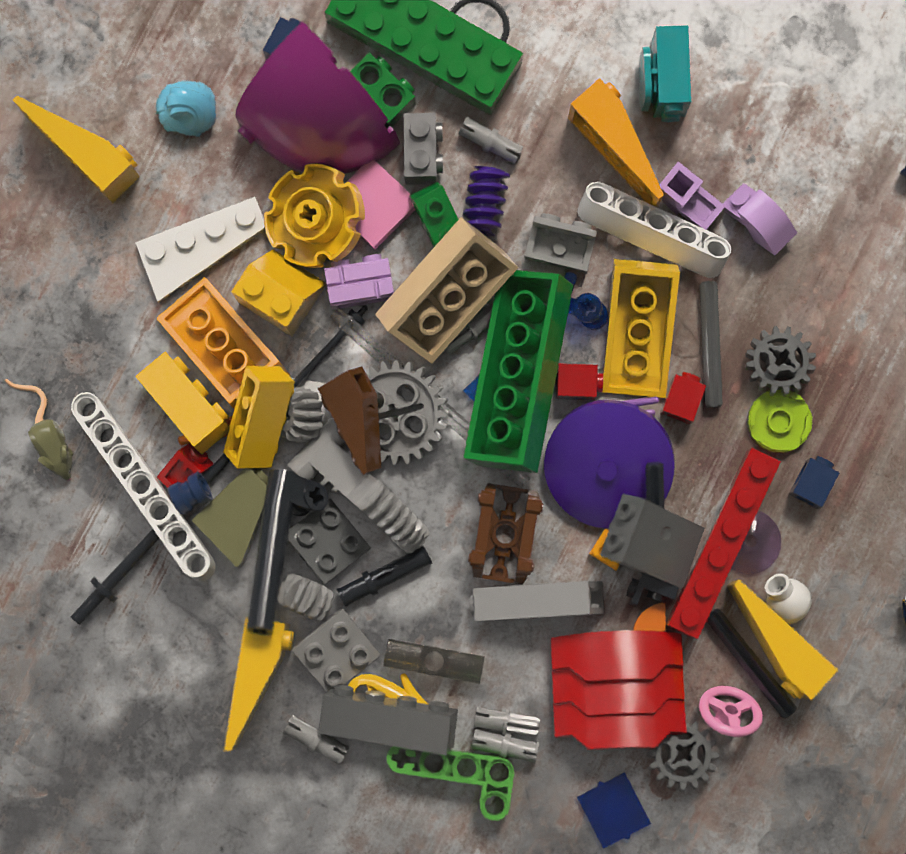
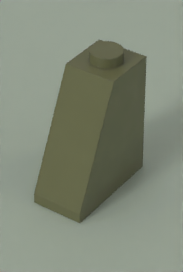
M245 468L191 520L237 568L244 565L262 520L268 476L260 468H257L255 471L251 468Z

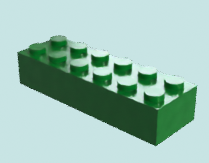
M331 0L325 10L326 22L489 116L492 115L523 61V52L432 0Z
M516 270L495 293L463 457L478 466L538 473L573 290V284L560 274Z

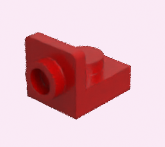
M189 443L175 453L156 478L168 488L176 482L183 483L187 481L188 476L197 471L203 474L214 463L208 458L206 452L201 454Z

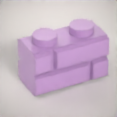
M373 254L362 257L363 262L350 264L348 259H344L338 262L333 261L330 263V268H324L331 309L335 310L387 301L394 293L388 258L382 259L381 254Z

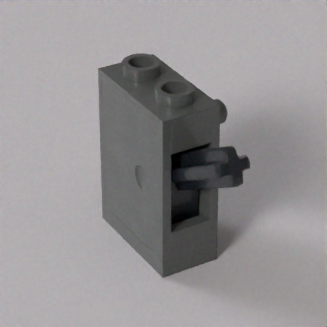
M649 462L645 468L646 500L626 494L622 495L613 522L609 525V533L600 556L641 574L643 573L683 589L705 528L665 509L664 465L661 462Z

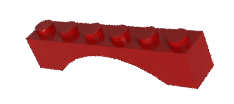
M752 447L746 451L708 539L666 621L667 627L692 639L699 638L781 461Z

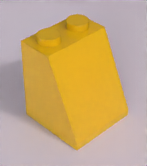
M272 249L248 265L231 292L239 304L293 337L327 283L301 266L287 261L282 254Z

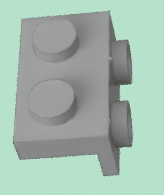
M542 213L541 217L534 216L524 258L587 273L597 231L592 230V226L585 222L573 221L571 225L560 222V217Z

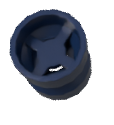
M198 471L189 475L187 481L183 483L176 482L168 487L170 498L182 515L191 512L197 504L205 505L213 500V495L206 479Z

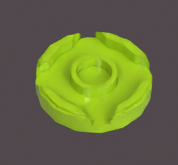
M777 390L772 397L768 391L753 402L748 412L747 427L751 438L759 447L773 453H786L795 450L807 440L812 429V414L805 400L799 394L789 390L787 397H783L781 390Z

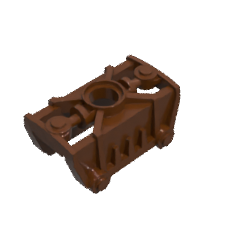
M487 483L485 489L481 490V493L478 495L481 513L475 550L469 553L468 559L470 566H472L473 577L523 585L527 575H531V572L534 570L533 559L530 558L537 515H540V512L543 511L544 505L542 499H539L538 491ZM496 489L502 490L503 499L506 502L505 511L501 510L500 518H498L493 509ZM521 493L528 494L525 514L516 521L517 513L512 512L513 505L519 500ZM509 525L513 528L515 536L511 542L501 543L497 540L496 530L499 526ZM495 547L494 555L498 556L497 565L491 569L489 575H483L486 554ZM511 550L518 560L515 579L508 578V571L504 566L505 557L510 558Z

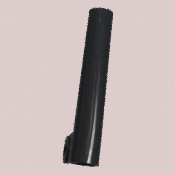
M274 469L270 470L268 474L247 631L258 635L273 634L292 514L301 517L308 514L309 511L317 512L323 510L328 503V493L322 484L300 477L288 470Z

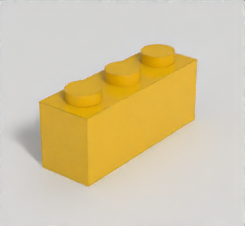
M165 351L135 377L189 442L203 454L229 432L230 427L225 422L229 416L217 402L212 406L205 397L210 393L198 379L193 383L186 376L190 369L179 356L172 359Z
M280 366L245 367L223 451L236 468L272 467L274 456L278 451L281 430L286 422L289 401L294 393L295 383Z

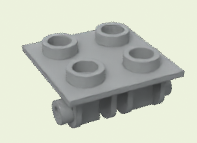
M343 608L291 649L326 692L336 685H345L381 655Z

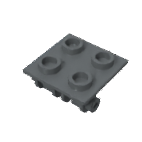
M331 498L323 510L311 512L289 529V544H291L323 585L328 584L336 575L371 549Z

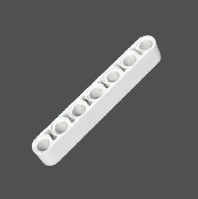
M83 392L78 394L71 404L73 415L180 568L193 580L206 581L210 579L215 572L213 557L184 516L176 509L170 496L108 408L92 393ZM89 403H95V412L90 416L84 417V407ZM108 428H113L114 435L112 439L107 442H101L102 432ZM131 454L132 461L129 466L119 468V459L122 455ZM148 479L150 481L149 490L143 494H138L136 490L138 483ZM161 505H167V516L162 520H156V509ZM179 531H186V542L181 546H174V535ZM204 557V569L198 573L192 572V561L195 558Z

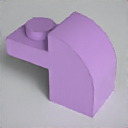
M677 162L660 183V188L664 194L661 201L676 215L681 214L692 224L707 230L725 205L701 187L704 181Z
M743 183L723 203L725 205L723 208L725 213L746 226L753 240L773 255H776L797 234L784 211L760 189L756 192Z

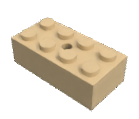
M461 217L375 315L390 334L432 364L518 267L500 247Z

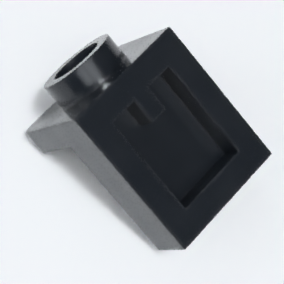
M642 573L639 574L638 579H631L626 596L631 598L629 605L636 607L644 589L648 591L646 597L665 604L667 598L675 600L679 587Z

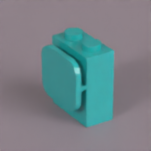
M689 25L656 26L651 40V54L649 46L642 47L640 53L641 111H648L652 103L653 118L661 117L663 122L679 121L680 117L686 116L691 104Z

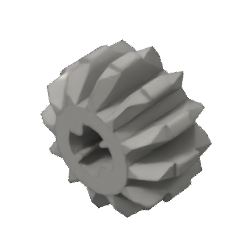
M294 387V393L290 398L286 412V422L281 430L282 438H287L288 441L305 442L318 437L319 428L323 427L321 420L324 414L321 410L323 403L319 401L317 392L305 389V387Z
M290 574L287 575L285 581L281 584L278 602L295 613L312 620L322 621L332 607L334 594L330 589L300 575Z

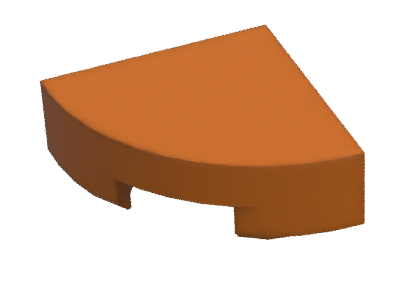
M659 603L645 609L634 623L633 630L666 632L665 604Z

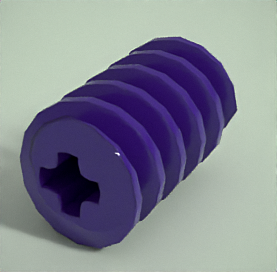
M475 166L474 169L477 171L471 172L469 179L475 183L468 185L467 191L473 196H468L465 199V204L471 208L463 210V216L469 220L467 222L483 235L492 237L495 236L491 232L492 229L501 228L502 224L494 220V217L504 215V211L496 208V204L506 203V199L499 196L498 192L508 191V186L500 183V180L510 178V174L494 167Z

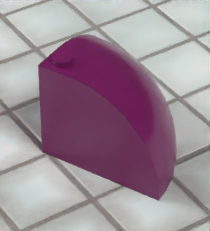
M304 22L299 24L261 66L242 94L236 108L235 116L240 126L237 131L249 144L255 141L264 151L279 162L304 172L306 164L327 165L344 174L355 172L373 160L378 162L400 144L395 130L391 126L388 129L384 126L388 119L376 102L347 68L342 66L338 69L336 66L337 60L332 55L333 52Z

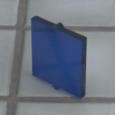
M625 772L604 783L599 781L596 787L577 796L603 849L623 838L630 839L632 833L651 824Z

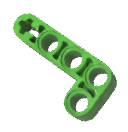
M392 746L388 751L387 764L394 772L482 785L480 796V810L482 814L492 821L500 820L508 814L514 768L507 758L452 749L447 755L439 754L444 760V765L439 771L433 772L425 766V758L432 753H422L419 761L420 770L413 769L415 762L406 761L404 767L398 766V760L393 759L392 756L393 754H398L400 749H405L407 756L416 757V750ZM464 758L472 759L476 764V770L470 776H463L457 770L458 762ZM496 763H503L508 767V776L502 781H496L490 776V768ZM498 796L503 799L504 807L499 813L493 814L486 810L485 803L489 797Z

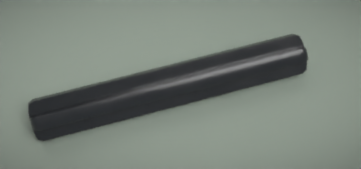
M714 609L710 612L707 623L782 718L791 716L797 710L796 705L720 609Z

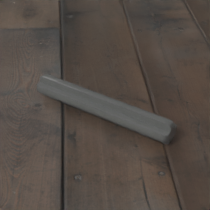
M704 281L699 286L703 383L706 385L704 405L707 408H719L722 406L723 400L718 284L715 281Z

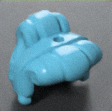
M179 81L168 84L157 98L156 114L159 115V121L165 131L199 137L202 133L209 130L216 120L215 95L211 88L201 82Z

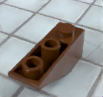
M363 367L347 370L317 389L322 396L321 400L324 407L331 413L337 425L336 428L339 436L345 440L352 453L353 463L365 475L382 468L378 396Z

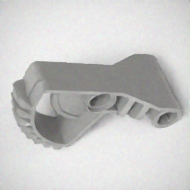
M331 417L319 430L318 437L308 441L287 465L298 476L322 484L328 492L345 496L401 549L407 553H413L423 545L425 539L430 534L429 529L380 481L369 473L362 474L361 470L353 463L352 453L345 440L339 436L336 428L337 425Z

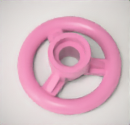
M731 686L713 687L708 689L699 701V711L703 720L720 734L731 737H745L755 733L762 724L763 714L758 702L751 695ZM731 696L741 701L735 704L731 702L724 703L714 697ZM709 707L714 711L715 717L711 714ZM751 710L753 714L752 722L747 726L740 727L742 713Z

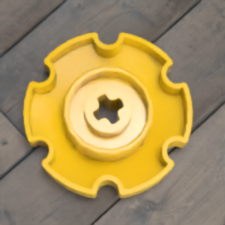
M306 164L302 174L290 170L272 188L268 198L272 200L273 208L271 211L264 213L265 230L274 248L280 250L285 248L284 259L303 267L322 268L326 258L338 262L345 258L356 246L361 236L356 231V224L358 221L365 219V207L358 187L350 182L344 184L345 174L323 164Z

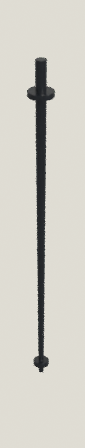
M364 305L358 312L351 309L347 313L351 319L294 378V387H298L355 323L360 326L365 323L362 316L368 310V306ZM225 454L203 475L208 485L230 462ZM154 529L142 539L103 582L96 577L90 580L96 589L70 616L78 625H81L105 598H108L113 603L118 599L112 590L160 539Z

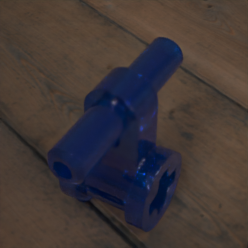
M567 272L564 278L573 284L574 289L578 277L572 272ZM585 293L576 299L571 298L568 314L576 316L586 328L597 330L607 323L608 309L596 295ZM594 308H596L595 312H589L588 315H586L587 311H593Z

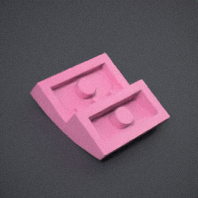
M373 160L363 165L347 182L353 183L358 187L365 207V219L357 222L356 231L361 234L360 237L376 250L407 219L415 208L409 198L411 194Z

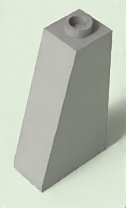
M603 581L473 588V595L470 597V611L472 615H475V621L605 614Z

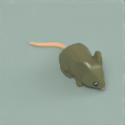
M5 379V382L12 388L32 391L40 396L41 405L35 417V424L28 431L30 440L40 455L38 461L56 475L67 481L70 480L73 451L68 448L65 442V435L58 424L52 419H43L47 406V398L44 392L38 387L18 385Z

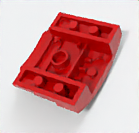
M626 630L578 633L551 638L555 738H575L590 751L656 748L667 735L687 733L681 633Z

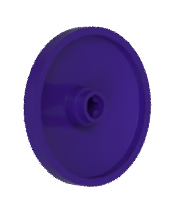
M598 400L586 403L572 410L558 423L546 447L544 472L552 496L565 512L587 525L609 529L623 494L646 500L645 468L649 462H661L664 465L665 500L674 478L675 456L672 443L665 429L646 410L624 401Z

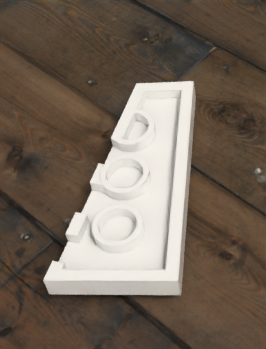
M256 197L135 242L157 301L161 303L171 293L187 285L207 268L210 269L220 259L232 251H236L265 230L264 218Z

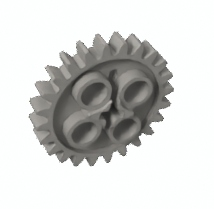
M400 359L394 360L392 368L387 360L382 361L381 371L376 365L369 367L371 376L368 374L367 376L375 391L379 392L384 398V404L381 408H378V413L387 412L395 407L400 409L419 403L424 405V408L379 419V426L381 423H385L392 430L390 439H384L380 436L381 463L391 456L392 464L396 465L402 456L405 463L408 464L412 462V453L418 459L423 458L424 452L422 447L429 452L433 451L435 448L430 440L441 441L443 437L437 432V429L441 430L448 427L446 423L440 421L441 417L450 414L449 411L441 409V405L446 403L448 398H439L437 395L444 387L432 386L436 378L435 375L427 378L423 377L426 367L423 366L416 370V372L413 371V361L407 362L404 368H402ZM404 384L411 385L415 391L412 401H408L402 396L401 390ZM411 416H417L421 419L423 427L420 432H415L411 429L409 425Z

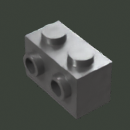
M403 113L405 184H434L437 182V173H443V154H436V142H443L442 122H436V113Z

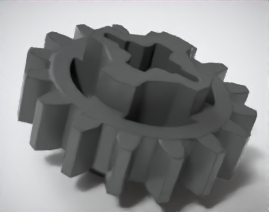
M774 326L771 335L765 330L761 331V341L753 338L750 345L755 350H747L745 357L752 361L746 363L745 370H753L749 380L750 382L760 381L759 391L768 387L770 388V396L773 397L777 390H781L783 397H787L789 388L798 393L801 390L799 382L805 385L809 383L811 379L806 373H814L816 367L809 364V362L816 358V353L807 352L812 343L810 341L805 343L800 341L803 333L799 332L794 337L791 335V327H787L784 333H780L778 327ZM783 342L786 344L775 346L772 343ZM795 351H797L800 355L801 367L800 363L796 361ZM759 356L765 362V372L760 367ZM783 357L786 360L785 363L781 364L780 367L777 366L775 361ZM786 377V378L789 379V380H788V381H776L775 379H776V378Z
M697 721L691 727H687L686 723L687 733L685 735L691 736L690 740H680L676 736L667 735L655 750H650L646 753V757L652 758L655 761L648 767L649 770L658 769L660 773L657 775L656 780L658 782L666 778L668 780V789L676 783L679 785L680 792H684L686 784H690L692 789L696 790L698 788V779L704 783L709 781L710 778L706 771H716L717 767L710 762L719 758V753L711 752V748L717 742L716 740L707 741L706 737L709 730L705 729L699 732L697 730L699 722ZM662 745L665 746L664 749L668 752V761L663 764L661 758ZM693 746L687 756L688 761L682 759L676 764H672L678 754L677 749L682 752ZM700 746L704 752L703 765H701L702 762L697 758V750ZM676 770L687 771L691 776L683 777L673 773Z

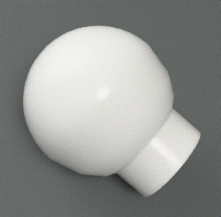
M776 574L767 580L765 584V591L767 592L766 604L787 624L799 622L806 617L810 611L812 599L808 588L796 579H789L785 574Z

